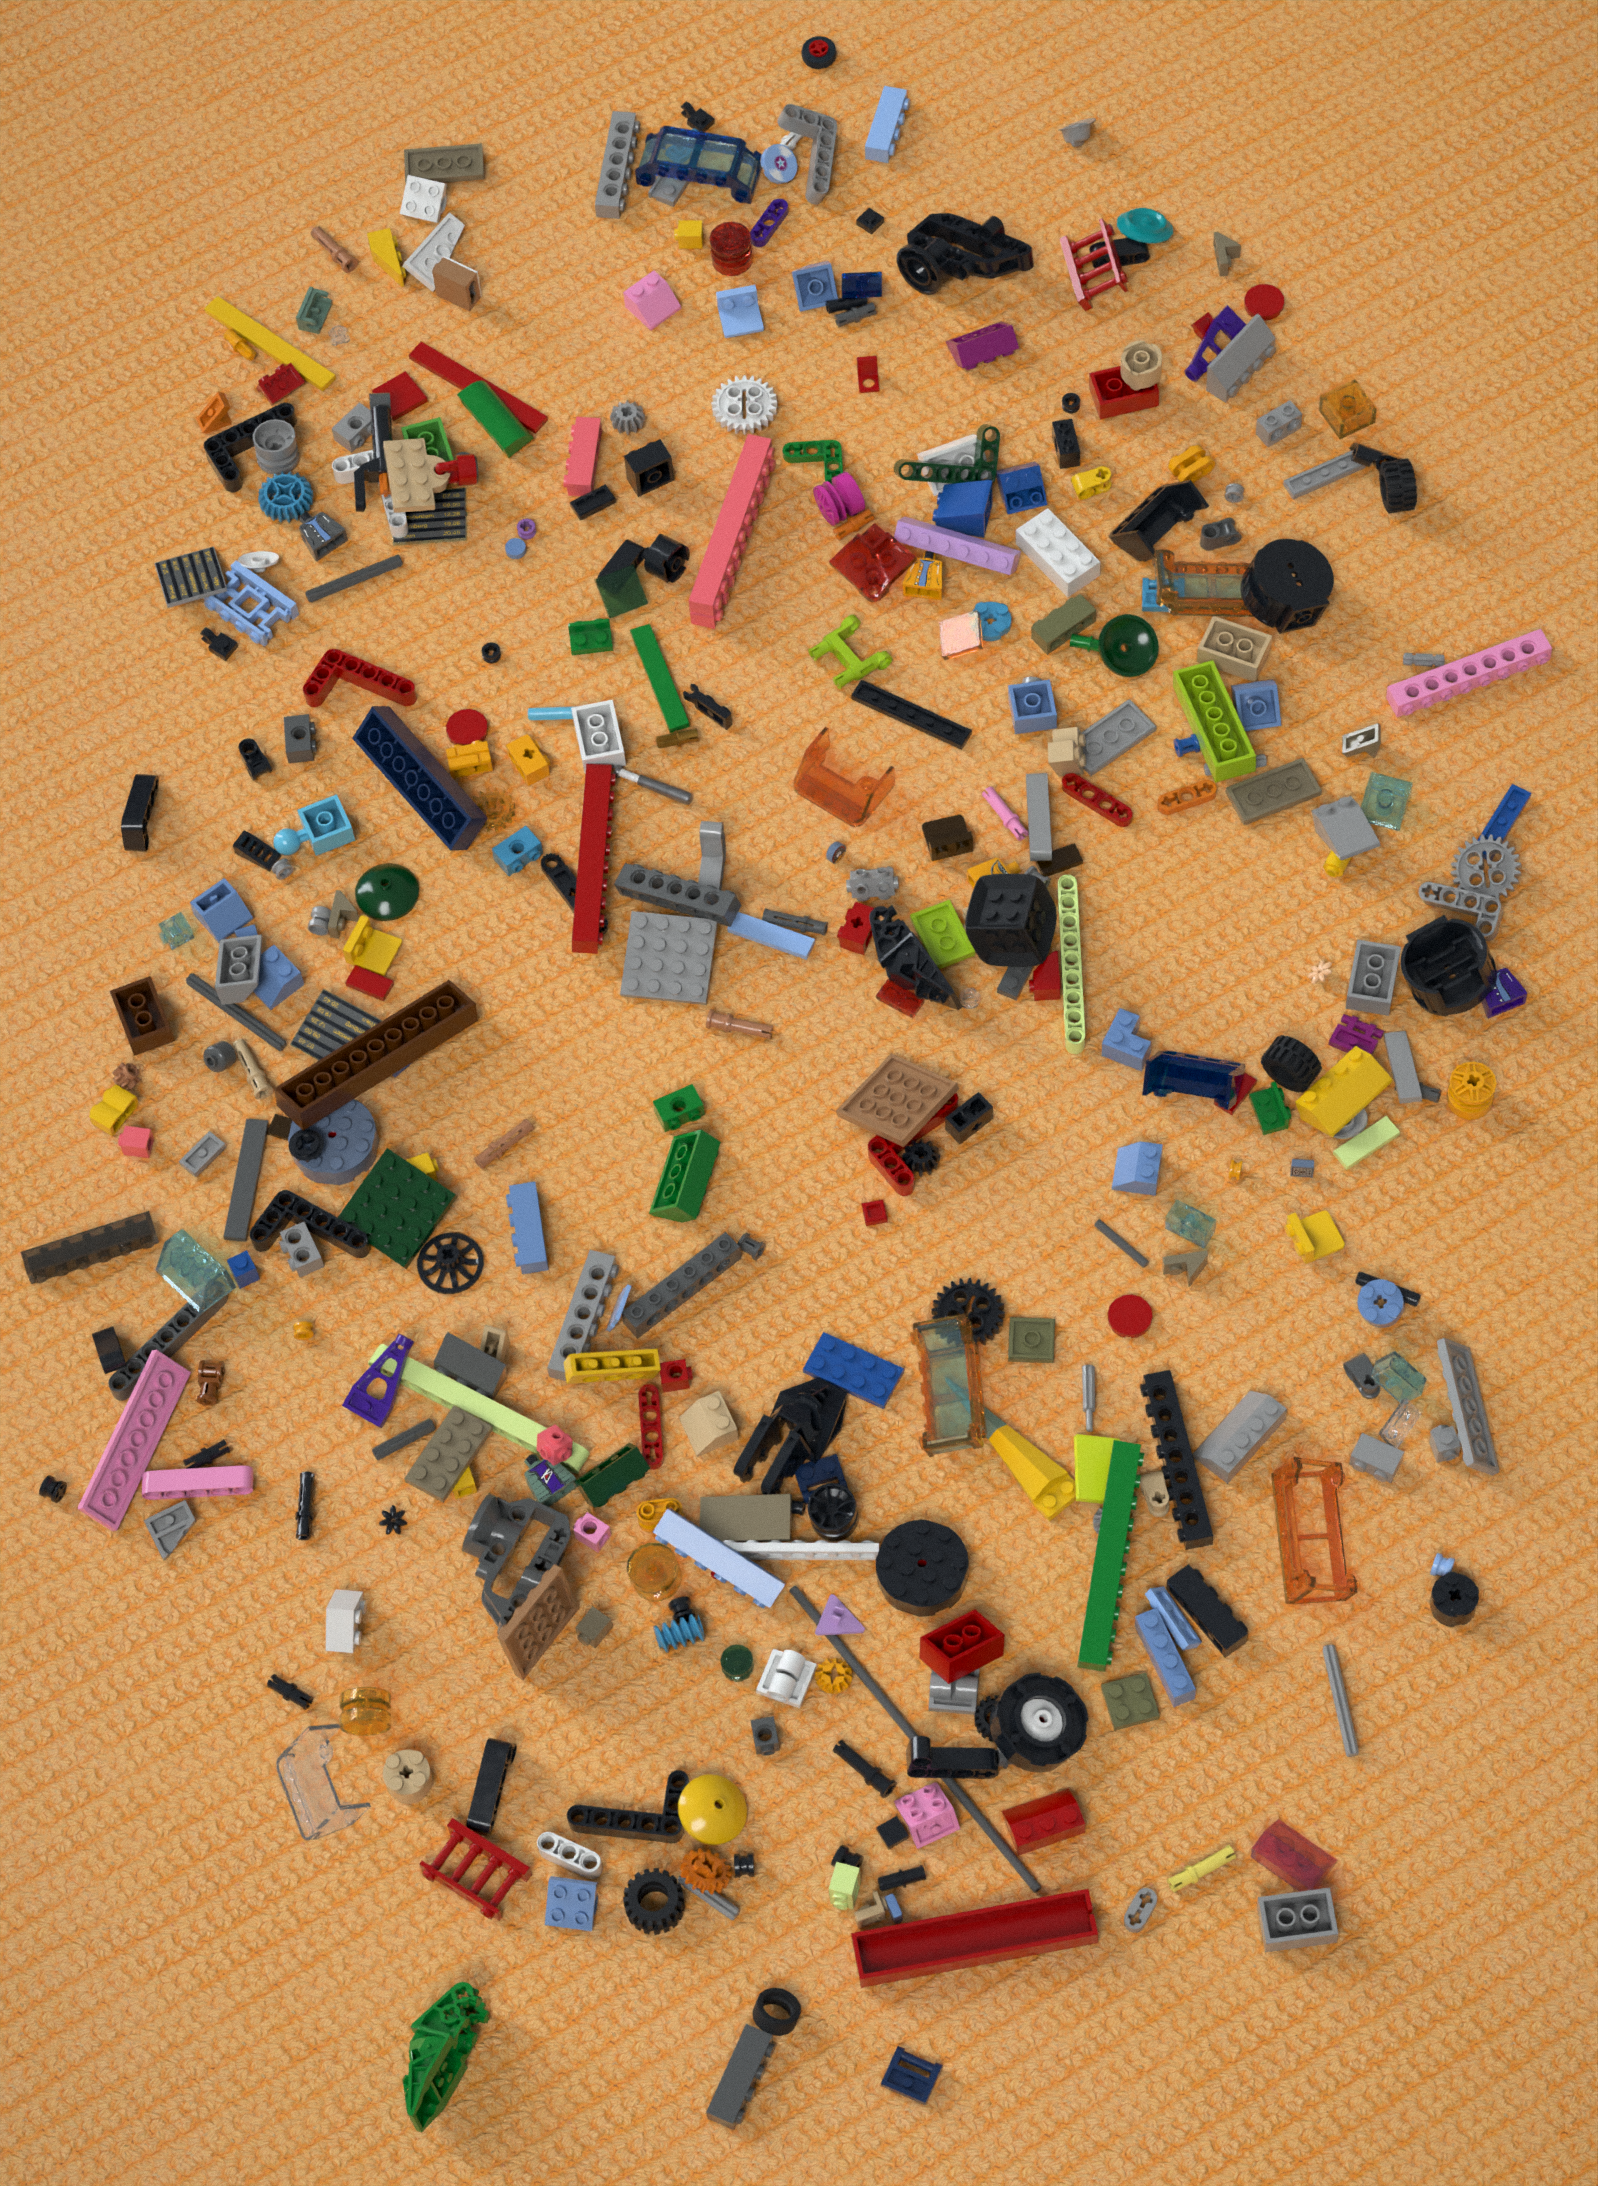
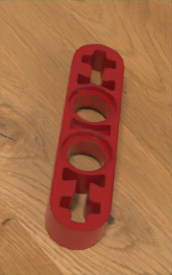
M1068 773L1063 776L1062 790L1067 795L1119 827H1127L1131 824L1133 812L1127 805L1075 773ZM1067 782H1075V785L1071 784L1070 786H1067ZM1085 791H1091L1094 793V796L1092 798H1085L1082 794ZM1102 802H1109L1112 806L1109 809H1103L1100 807V804ZM1124 814H1127V818H1119V815L1123 816Z
M646 1384L639 1389L638 1393L642 1456L650 1470H656L662 1466L664 1461L660 1398L656 1386ZM647 1392L652 1394V1405H647ZM647 1412H654L657 1415L653 1421L644 1419V1415ZM648 1433H656L658 1435L657 1440L648 1442L645 1439ZM650 1449H655V1462H651L649 1459L651 1458Z

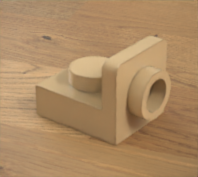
M877 1891L872 1892L874 1906L865 1905L860 1907L857 1912H854L858 1929L886 1919L885 1911L888 1910L884 1896L879 1897Z

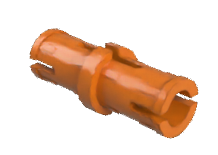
M867 508L857 516L849 517L847 522L833 529V533L837 534L835 537L840 541L850 533L858 532L860 527L874 520V516H870L872 514L871 511Z

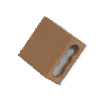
M446 256L434 265L432 274L436 295L467 311H471L482 297L478 272Z

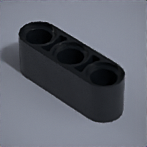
M1130 238L1114 240L1121 266L1144 263L1150 258L1147 243L1138 242ZM1105 241L1092 244L1089 248L1090 253L1106 246ZM1109 254L1093 260V267L1097 268L1110 262Z
M629 539L625 540L599 573L596 585L613 594H617L643 561L642 555L646 548Z
M113 1326L92 1333L105 1374L127 1367Z

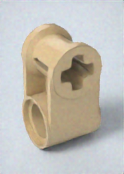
M1160 1470L1141 1475L1140 1487L1150 1514L1154 1517L1165 1516L1169 1511V1495L1163 1472Z

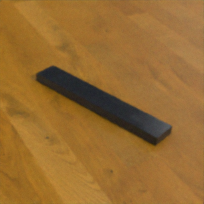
M863 680L859 682L851 695L852 700L961 750L972 735V730Z

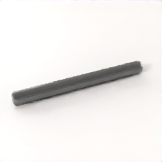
M191 973L186 978L187 985L275 1049L283 1051L287 1046L285 1039L237 1004L222 1005L216 989L197 975Z

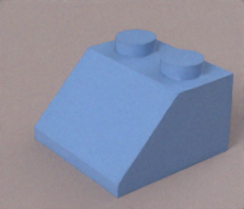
M1273 679L1231 685L1233 706L1245 731L1281 726L1277 684Z
M275 945L261 954L259 983L253 990L256 996L272 1010L304 985L301 972Z
M1140 1141L1118 1148L1112 1190L1156 1196L1163 1144Z

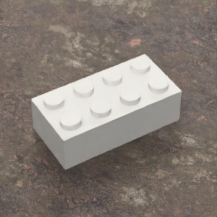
M1048 508L1016 529V545L1067 598L1100 576V561Z

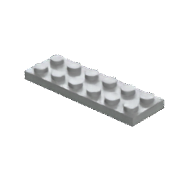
M1442 1338L1437 1341L1438 1356L1443 1366V1377L1448 1387V1398L1453 1408L1452 1415L1458 1429L1457 1436L1463 1450V1461L1467 1467L1493 1476L1500 1471L1470 1348Z

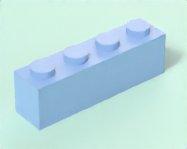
M884 86L865 144V159L889 163L890 156H894L896 149L895 141H898L900 138L901 130L899 128L905 122L904 112L909 109L910 98H907V90Z

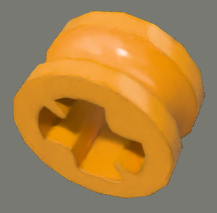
M1234 1159L1231 1160L1228 1179L1235 1177L1236 1180H1240L1243 1161L1237 1163Z
M308 1321L295 1323L293 1325V1330L295 1331L294 1338L297 1340L312 1338L314 1336L312 1331L313 1324Z

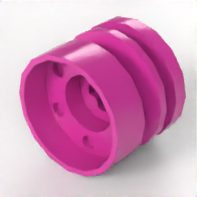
M843 472L833 477L832 484L825 481L822 485H817L813 489L815 501L820 512L832 526L837 525L839 520H846V513L849 516H854L865 509L862 493L848 472Z

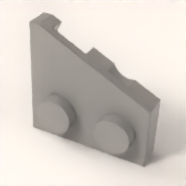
M186 1500L144 1520L163 1561L170 1556L196 1522Z

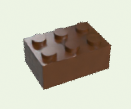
M151 976L110 991L134 1056L175 1041Z

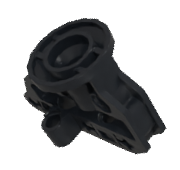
M951 213L930 214L907 233L908 245L903 246L897 253V265L905 281L913 289L926 295L937 293L942 285L951 277L962 281L970 275L994 279L1016 271H1028L1034 267L1032 247L1021 240L1006 235L1002 221L996 216H991L981 225ZM949 243H951V244H952V243H955V244H957V245H960V246H962L964 249H966V250H968V251H971V252H973V253H975V254H972V253L967 252V251H965V250H963V249H960V248H958V247H955V246H953V245H950Z

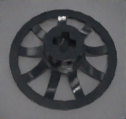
M444 1233L432 1238L423 1246L417 1260L418 1274L422 1282L431 1290L442 1294H456L469 1289L479 1279L484 1266V1258L478 1244L473 1239L460 1233ZM452 1238L451 1244L441 1245L439 1242L443 1239ZM458 1239L464 1240L467 1243H469L468 1246L461 1250H458ZM433 1244L438 1250L435 1256L425 1254ZM474 1248L478 1259H467L462 1256L468 1254ZM423 1260L436 1262L433 1267L423 1271ZM462 1264L478 1265L474 1276L467 1272ZM440 1269L436 1283H431L427 1276L434 1274ZM457 1270L469 1280L459 1287L455 1274ZM446 1273H450L453 1288L441 1287Z

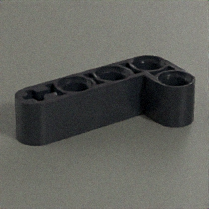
M136 774L121 821L125 851L146 852L148 850L149 836L147 826L158 792V775Z
M916 1736L909 1740L906 1749L907 1775L913 1778L991 1779L999 1774L997 1751L993 1748L931 1747L929 1737Z
M488 1738L467 1819V1827L469 1829L491 1834L508 1765L513 1763L516 1755L517 1745L515 1743Z

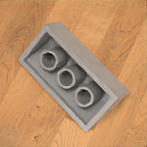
M1256 314L1207 366L1206 391L1225 403L1231 397L1236 396L1239 388L1243 384H1247L1251 375L1255 371H1259L1267 358H1271L1276 351V338L1260 315Z
M1249 1391L1192 1454L1193 1458L1228 1484L1286 1420L1287 1408L1270 1395Z

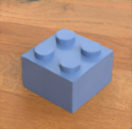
M1050 679L1008 685V701L1015 734L1057 728V713Z

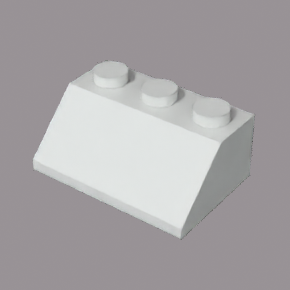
M972 434L918 453V459L921 461L974 464L977 435ZM985 452L983 453V459H984V460L987 459V458H986V455H985ZM925 466L922 468V473L924 476L927 475L929 468ZM944 468L941 471L942 478L948 475V468ZM967 469L961 472L962 479L968 476ZM987 470L981 473V479L987 478ZM927 482L934 496L938 495L939 492L942 493L944 485L950 484Z

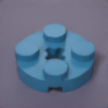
M997 602L977 603L970 615V629L972 632L974 631L977 637L984 641H997L1001 639V636L1005 633L1007 634L1011 629V614L1008 611L1007 605ZM993 619L996 621H993L992 624H988V621L986 620Z

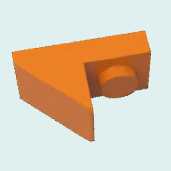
M217 392L196 417L202 433L207 434L232 424L227 413L231 407L225 393Z

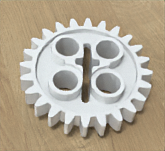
M744 375L742 380H739L735 376L734 382L727 379L728 385L721 383V389H716V395L712 396L713 402H711L713 416H715L716 422H720L721 428L727 426L728 432L735 429V434H737L739 430H742L743 434L746 435L747 430H750L754 434V428L761 431V425L768 427V420L773 421V415L777 414V398L773 392V387L769 388L768 382L762 384L761 378L754 381V376H751L747 380ZM743 391H746L745 419H743Z

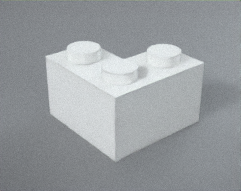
M335 1590L326 1607V1651L353 1653L356 1646L360 1645L362 1633L358 1631V1624L361 1623L362 1614L366 1613L367 1606L366 1600H363V1592Z

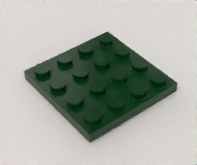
M387 1148L337 1218L364 1232L370 1245L407 1269L458 1196Z

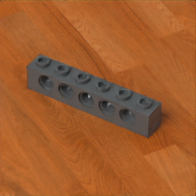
M625 863L614 883L622 896L694 917L711 919L718 924L731 927L742 906L737 895L732 891H721L712 885H700L691 879L686 881L674 874H670V876L665 875L656 869L648 870L638 864L631 865Z
M726 1232L622 1311L623 1324L637 1339L739 1261L741 1259L739 1245Z

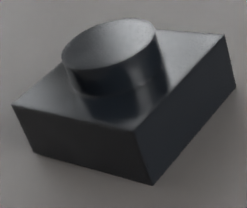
M868 208L856 219V225L871 235L884 223V217L871 208Z

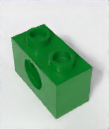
M693 1084L653 1101L654 1112L665 1132L676 1130L683 1124L697 1121L705 1115L704 1105ZM678 1108H683V1109H684L683 1111H680V1112L675 1111V1110L678 1109Z

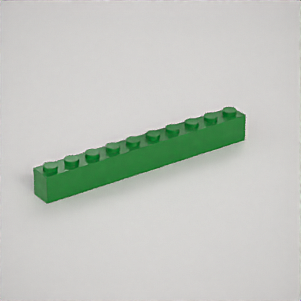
M1113 1441L1080 1645L1078 1668L1105 1672L1106 1665H1111L1113 1651H1108L1110 1642H1115L1117 1630L1112 1628L1113 1620L1118 1621L1120 1607L1116 1606L1117 1598H1122L1124 1585L1119 1584L1120 1575L1125 1576L1127 1562H1123L1124 1553L1129 1554L1131 1541L1126 1540L1127 1531L1132 1532L1134 1518H1130L1131 1510H1136L1138 1497L1133 1496L1134 1488H1139L1141 1475L1137 1474L1138 1466H1143L1144 1453L1140 1452L1141 1444Z

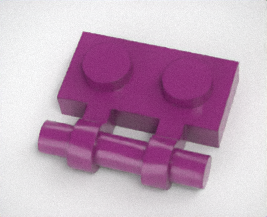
M1343 1014L1341 1022L1347 1024V1026L1338 1024L1328 1045L1346 1053L1357 1046L1373 1055L1378 1045V1040L1372 1037L1375 1036L1381 1039L1384 1031L1377 1028L1375 1024L1370 1023L1369 1025L1360 1021L1354 1015L1350 1017ZM1355 1028H1356V1029H1359V1030L1365 1032V1034L1359 1033V1032L1355 1031L1354 1029H1355Z

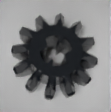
M921 1138L919 1143L912 1140L911 1146L905 1147L902 1160L913 1174L919 1172V1176L922 1177L923 1172L930 1175L932 1173L931 1169L937 1170V1162L940 1161V1155L938 1154L937 1146H932L931 1140L925 1144Z

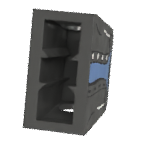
M305 512L299 518V521L302 523L299 527L301 538L316 562L348 541L345 528L324 512H319L313 517L309 512Z

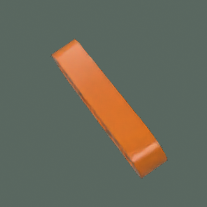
M1203 780L1164 793L1158 798V810L1163 815H1171L1212 801L1216 797L1217 786L1211 780ZM1207 788V790L1211 791L1210 793H1207L1206 791H1203V789ZM1183 794H1191L1193 799L1184 801L1181 796ZM1167 801V803L1171 804V806L1168 807L1166 804H1164V802Z

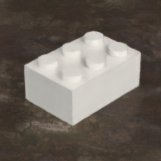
M613 700L571 708L584 773L586 774V764L612 765V768H616L617 765L626 766Z

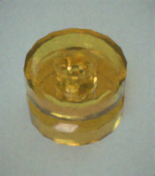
M650 1542L639 1546L628 1559L627 1573L634 1590L641 1598L660 1602L669 1599L679 1589L682 1581V1572L675 1554L669 1547L661 1543Z
M357 1687L348 1689L340 1694L339 1707L343 1711L339 1716L341 1731L351 1735L371 1736L390 1730L391 1714L388 1712L391 1708L390 1692L376 1687Z

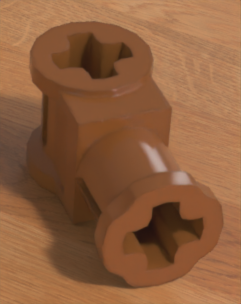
M200 1360L198 1383L201 1389L200 1395L197 1396L196 1400L199 1404L206 1406L216 1404V1389L221 1388V1382L224 1378L225 1367L223 1361H219V1363H206L205 1360Z

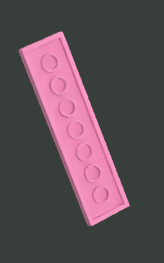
M152 1350L77 1508L111 1531H117L142 1478V1474L146 1470L191 1374L190 1371L158 1350Z

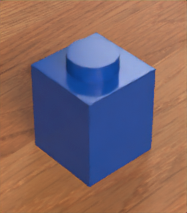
M247 1250L227 1259L230 1271L239 1289L260 1280Z

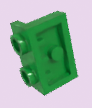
M599 618L592 621H576L568 624L572 656L613 651L609 619Z
M1271 1082V1086L1268 1089L1249 1094V1100L1263 1135L1288 1129L1289 1120L1292 1119L1291 1112L1288 1106L1285 1107L1283 1103L1285 1100L1282 1088L1277 1087L1276 1082Z

